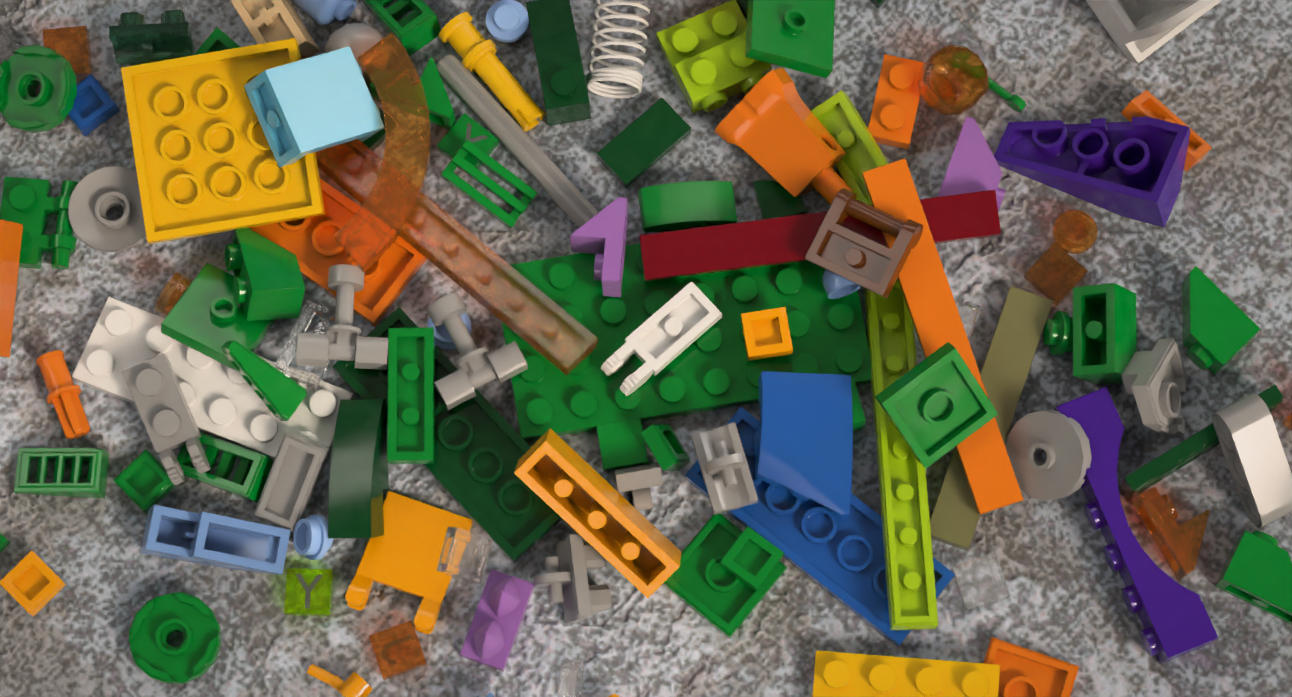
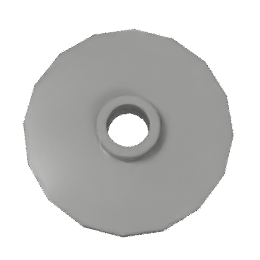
M1052 409L1025 415L1015 423L1007 437L1006 450L1019 488L1029 497L1042 501L1065 498L1080 489L1085 481L1083 478L1086 474V469L1090 468L1092 458L1089 439L1081 425L1072 417H1066L1064 414L1059 413L1060 411ZM1042 449H1044L1047 454L1046 462H1044L1042 459Z

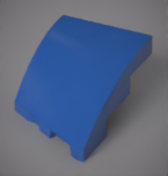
M762 371L758 378L760 422L753 435L755 477L773 486L784 487L791 495L804 501L811 499L834 510V516L847 519L850 514L853 465L851 375Z

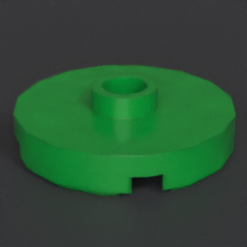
M37 44L22 46L13 51L16 54L12 55L8 61L4 60L0 65V112L11 127L31 133L49 131L62 123L72 110L77 94L76 75L70 62L58 51ZM39 84H41V91L39 95L36 96V88Z
M183 592L157 596L147 601L134 616L129 629L132 657L136 665L154 680L166 684L188 683L203 676L215 663L221 647V627L214 612L197 597ZM175 632H182L184 635L183 643L178 647H171L169 645L170 636Z

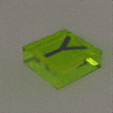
M287 568L284 614L286 616L331 617L334 571L330 569Z

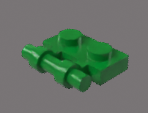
M5 177L0 220L23 224L19 267L41 269L43 252L53 253L52 268L61 270L69 268L70 254L75 253L77 238L73 237L74 230L70 224L68 206L71 194L78 182L71 180L62 181L61 195L50 197L52 184L49 180ZM48 214L58 215L56 232L52 235H45Z

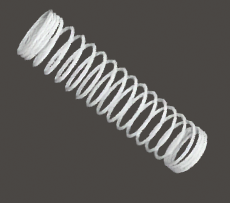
M596 0V3L599 5L594 10L597 20L593 22V29L596 32L591 36L594 46L590 49V55L593 59L588 63V68L591 72L587 74L586 86L591 92L610 98H630L641 93L643 76L635 70L642 68L644 62L636 56L646 53V49L637 43L647 40V35L639 30L649 26V23L641 17L650 13V9L643 4L651 0H613L603 4L600 3V0ZM606 6H637L645 9L646 12L638 14L624 13ZM602 8L612 14L600 17L598 11ZM605 19H634L643 22L644 25L637 27L623 26L608 22ZM602 22L612 28L598 30L597 23ZM623 31L641 35L643 38L636 40L621 39L604 33ZM600 35L612 41L597 44L595 37ZM627 45L639 48L642 51L626 53L614 51L603 46ZM596 48H599L600 50L610 54L600 55L596 57L594 55V50ZM601 59H630L639 62L640 65L622 66ZM597 61L608 67L594 70L592 64ZM597 81H614L627 83L630 86H614Z

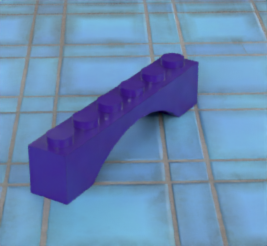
M1104 387L1056 406L1054 410L1060 411L1059 413L1064 414L1066 417H1072L1076 420L1089 439L1092 455L1090 468L1086 469V474L1083 478L1085 481L1081 486L1089 504L1085 505L1086 515L1093 529H1100L1107 545L1103 547V552L1113 572L1119 570L1126 587L1122 588L1121 591L1128 610L1131 614L1137 612L1144 630L1140 631V636L1146 651L1150 656L1156 655L1159 663L1163 664L1210 645L1218 636L1200 596L1178 584L1158 568L1141 548L1128 525L1120 501L1117 480L1118 451L1124 426L1107 388Z

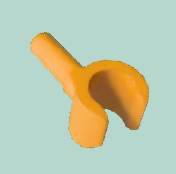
M311 664L308 668L307 674L332 686L344 697H367L372 691V687L355 671L343 681L338 676L314 664Z

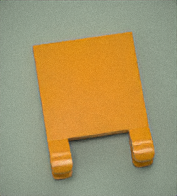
M388 491L383 504L384 535L369 539L357 572L345 595L347 606L362 611L368 601L373 582H377L423 598L414 618L415 630L424 634H431L473 525V520Z

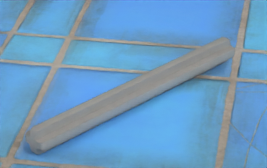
M453 54L446 55L437 63V70L444 82L490 132L498 138L501 144L579 228L599 213Z

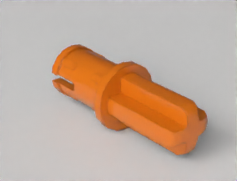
M56 350L41 355L36 359V363L40 368L49 393L46 396L47 403L54 406L64 436L67 439L83 437L90 432V425L79 398L81 388L79 385H74L64 359L63 351Z

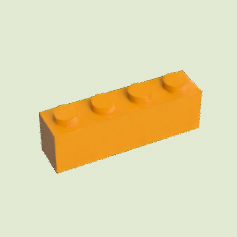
M551 428L519 459L514 474L647 598L680 567L682 552Z

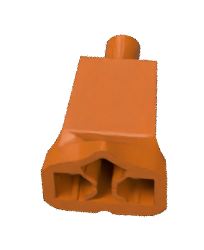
M784 68L773 69L768 72L714 130L727 143L735 144L747 152L793 197L807 194L815 188L831 205L842 188L853 192V189L833 169L847 153L801 100L793 80Z

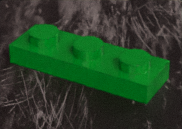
M433 327L388 328L387 461L389 464H434L435 331Z

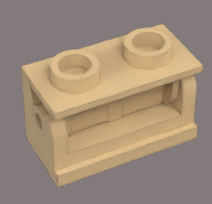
M230 0L257 44L296 38L299 43L301 60L310 58L320 51L289 0Z

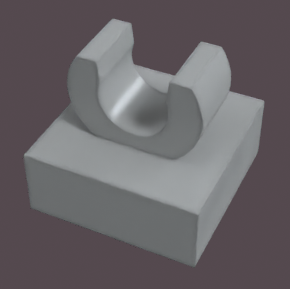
M653 462L614 469L618 493L631 491L634 507L638 511L653 509L650 487L663 485L659 463Z

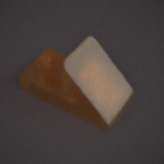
M1154 486L1140 494L1132 504L1179 582L1195 569L1210 510L1208 509L1178 526L1175 521L1178 518V513L1174 504L1166 494L1160 496Z

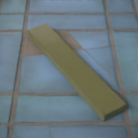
M1010 286L980 373L988 398L998 413L995 419L1004 443L1053 302L1051 299ZM955 447L930 518L931 539L968 551L980 515Z

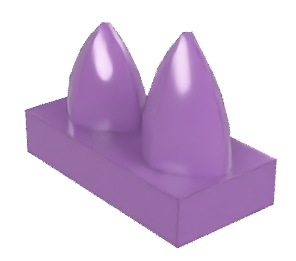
M491 569L460 656L504 672L535 585Z

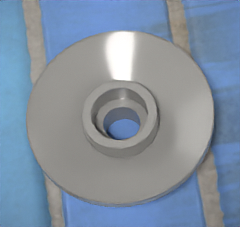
M121 166L103 167L87 174L76 185L69 200L68 215L74 232L86 245L103 252H120L136 246L145 239L146 231L136 171ZM113 208H122L123 215L117 220L108 218V214Z

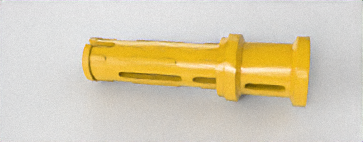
M463 12L457 15L442 28L438 35L439 39L444 43L448 42L463 59L461 64L470 72L475 71L525 132L531 130L540 123L537 118L543 120L546 113L539 108L495 55L497 52L495 43L490 39L486 40L471 23L473 17L470 13Z

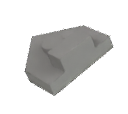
M1174 338L1159 339L1152 351L1135 352L1121 376L1127 394H1134L1143 425L1167 438H1183V435H1185V419L1178 418L1181 409L1180 394L1186 393L1187 376Z

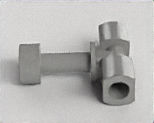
M348 264L329 267L328 287L336 291L335 325L327 326L325 334H297L296 365L328 367V360L355 361V368L386 370L388 338L361 336V329L353 326L354 293L364 289L365 270L363 268Z
M458 293L448 294L427 307L426 310L435 326L445 325L462 357L455 363L457 371L434 382L448 410L475 397L474 389L496 378L502 383L528 369L527 362L515 341L492 353L489 352L487 347L477 349L460 317L467 309Z

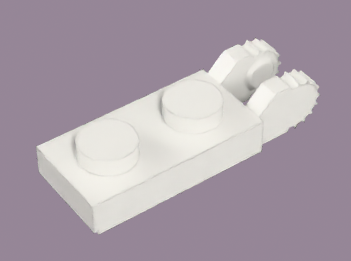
M690 282L625 338V344L603 363L601 369L609 376L617 372L635 354L644 364L634 373L630 374L619 389L628 396L642 386L652 374L656 376L720 320L722 313L693 282Z

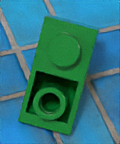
M249 228L234 229L231 244L225 245L224 261L227 271H233L234 300L236 303L242 304L246 321L299 318L305 285L296 255Z

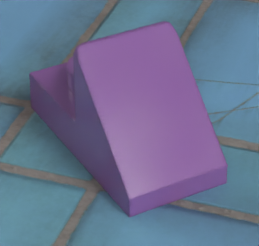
M623 197L615 199L570 236L572 252L596 254L594 280L602 282L603 296L621 297L629 215L627 198Z

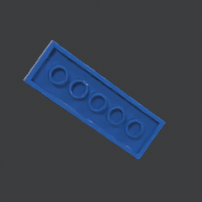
M740 407L727 424L736 423L757 493L758 503L726 512L744 527H750L784 552L783 557L891 643L899 647L912 630H890L882 517L851 493L850 514L847 519H841L834 516V510L811 499L804 501L791 495L784 487L773 486L755 477L753 435L760 421ZM697 459L684 475V479L709 498ZM933 557L937 599L954 578L955 574Z

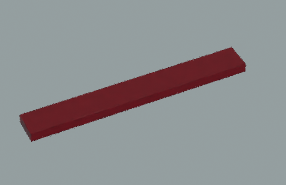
M995 190L920 199L935 244L1001 235ZM828 211L639 235L645 281L807 261L804 258ZM851 216L845 218L842 224L843 227L887 247L881 230Z

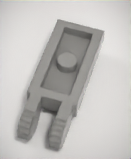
M162 353L122 371L156 454L160 455L166 473L172 483L177 485L185 481L183 469L173 449L184 444L187 446L195 469L200 474L210 470L209 462L199 440V437L202 436L166 354Z

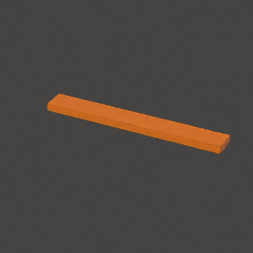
M904 158L863 172L862 177L874 208L906 222L908 219H911L923 225L921 238L911 250L898 276V281L925 359L949 342L957 349L988 397L906 159ZM881 231L887 248L891 249L896 237ZM994 417L955 446L979 515L1024 500Z

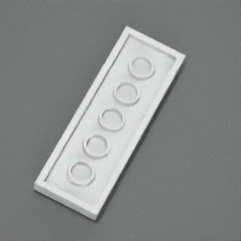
M108 297L72 375L75 381L135 404L122 371L164 353L169 359L200 431L275 460L285 432L291 430L330 447L320 473L321 476L332 451L340 400L354 399L355 396L352 392L259 356L305 388L307 395L288 421H280L273 415L238 371L161 333V323L165 318Z

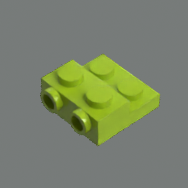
M736 0L728 1L656 33V39L692 113L702 109L705 112H711L725 105L731 96L740 92L746 95L759 80L772 70L770 63L745 57L747 22Z

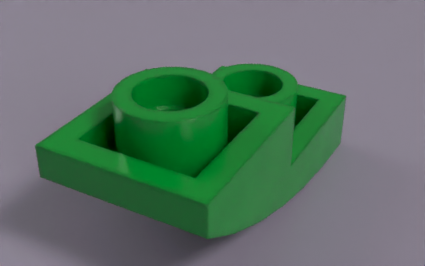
M731 181L677 182L644 187L638 191L643 232L661 233L684 230L690 226L708 227L737 222Z

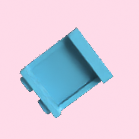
M350 46L264 70L244 85L279 168L295 163L306 154L352 140L356 143L365 141L385 127L380 117L379 108L371 97L363 78L362 69L355 60Z

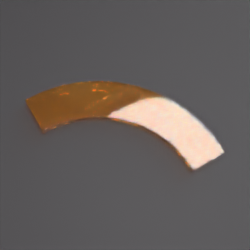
M393 32L357 58L359 65L372 82L382 105L386 132L385 149L376 182L367 199L356 214L334 234L335 240L362 272L377 261L401 233L402 227L419 201L430 161L431 129L424 89L413 62Z

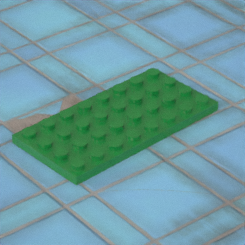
M640 243L626 245L621 297L603 296L602 282L594 280L596 254L578 253L493 268L505 344L508 345L515 341L528 365L527 370L511 378L520 435L526 442L539 440L550 428L558 436L597 430L596 426L634 419H641V422L758 403V378L762 371L851 375V379L854 378L856 386L870 384L872 380L870 351L858 290L841 298L829 299L822 280L825 269L809 261L645 281ZM693 282L722 313V318L656 376L652 374L642 386L626 396L619 389L630 374L634 373L644 363L633 354L617 372L609 376L603 372L601 366L614 352L625 344V338L686 285ZM786 307L793 353L748 361L741 314Z

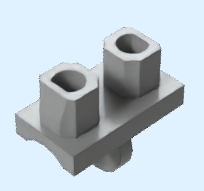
M736 423L727 424L710 431L691 434L714 515L758 503L757 493Z
M569 534L567 540L557 542L555 544L557 557L545 558L546 574L534 577L535 588L549 590L550 604L563 603L565 624L579 623L593 614L611 608V594L608 585L589 586L587 570H600L605 567L606 559L587 541H583V537L579 534Z

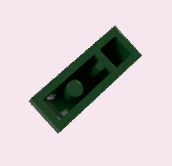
M535 0L526 2L548 126L591 119L589 96L570 1Z

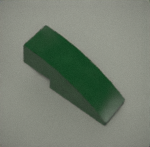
M386 399L340 400L329 477L328 539L374 538L384 535L383 490L389 489Z

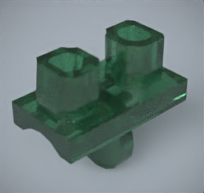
M181 9L165 10L161 14V22L146 24L144 15L138 12H125L120 15L118 25L109 26V39L113 44L116 64L129 63L130 66L192 56L195 53L189 23L185 21L184 12Z

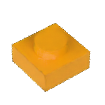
M786 307L741 314L748 361L793 353Z
M32 550L0 580V585L33 617L66 585Z

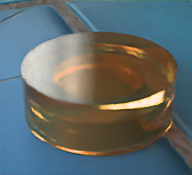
M176 272L160 294L155 310L167 316L190 286L192 280Z

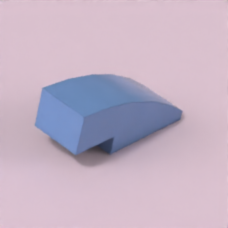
M154 504L148 511L140 553L215 567L282 575L291 530L203 511L198 514Z

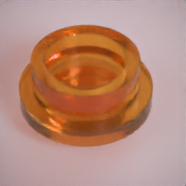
M1069 210L1062 213L1056 219L1052 231L1053 239L1057 246L1070 254H1080L1089 250L1093 246L1098 232L1094 219L1081 210Z

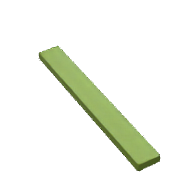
M896 280L887 299L864 288L868 346L871 360V387L890 630L936 629L938 626L926 469L918 462L875 398L876 395L917 365L914 325L899 281Z

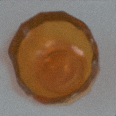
M948 45L941 48L928 58L918 74V87L921 96L929 107L944 116L961 115L963 112L968 111L987 93L989 87L986 66L979 55L966 46Z

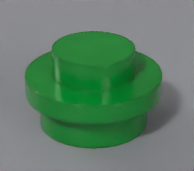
M1057 311L1052 319L1049 318L1044 326V344L1049 345L1052 355L1061 356L1065 352H1073V317H1070L1066 311Z

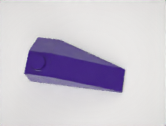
M1148 116L1132 117V122L1109 123L1106 122L1105 118L1091 119V123L1064 124L1061 120L1009 122L994 157L1001 167L1126 218L1165 227L1181 189L1190 128Z

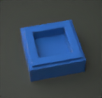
M90 74L77 84L76 98L68 116L81 133L86 136L120 110L95 77Z

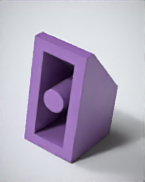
M966 116L938 197L995 190L999 212L1006 192L1005 189L998 187L1003 173L975 119Z

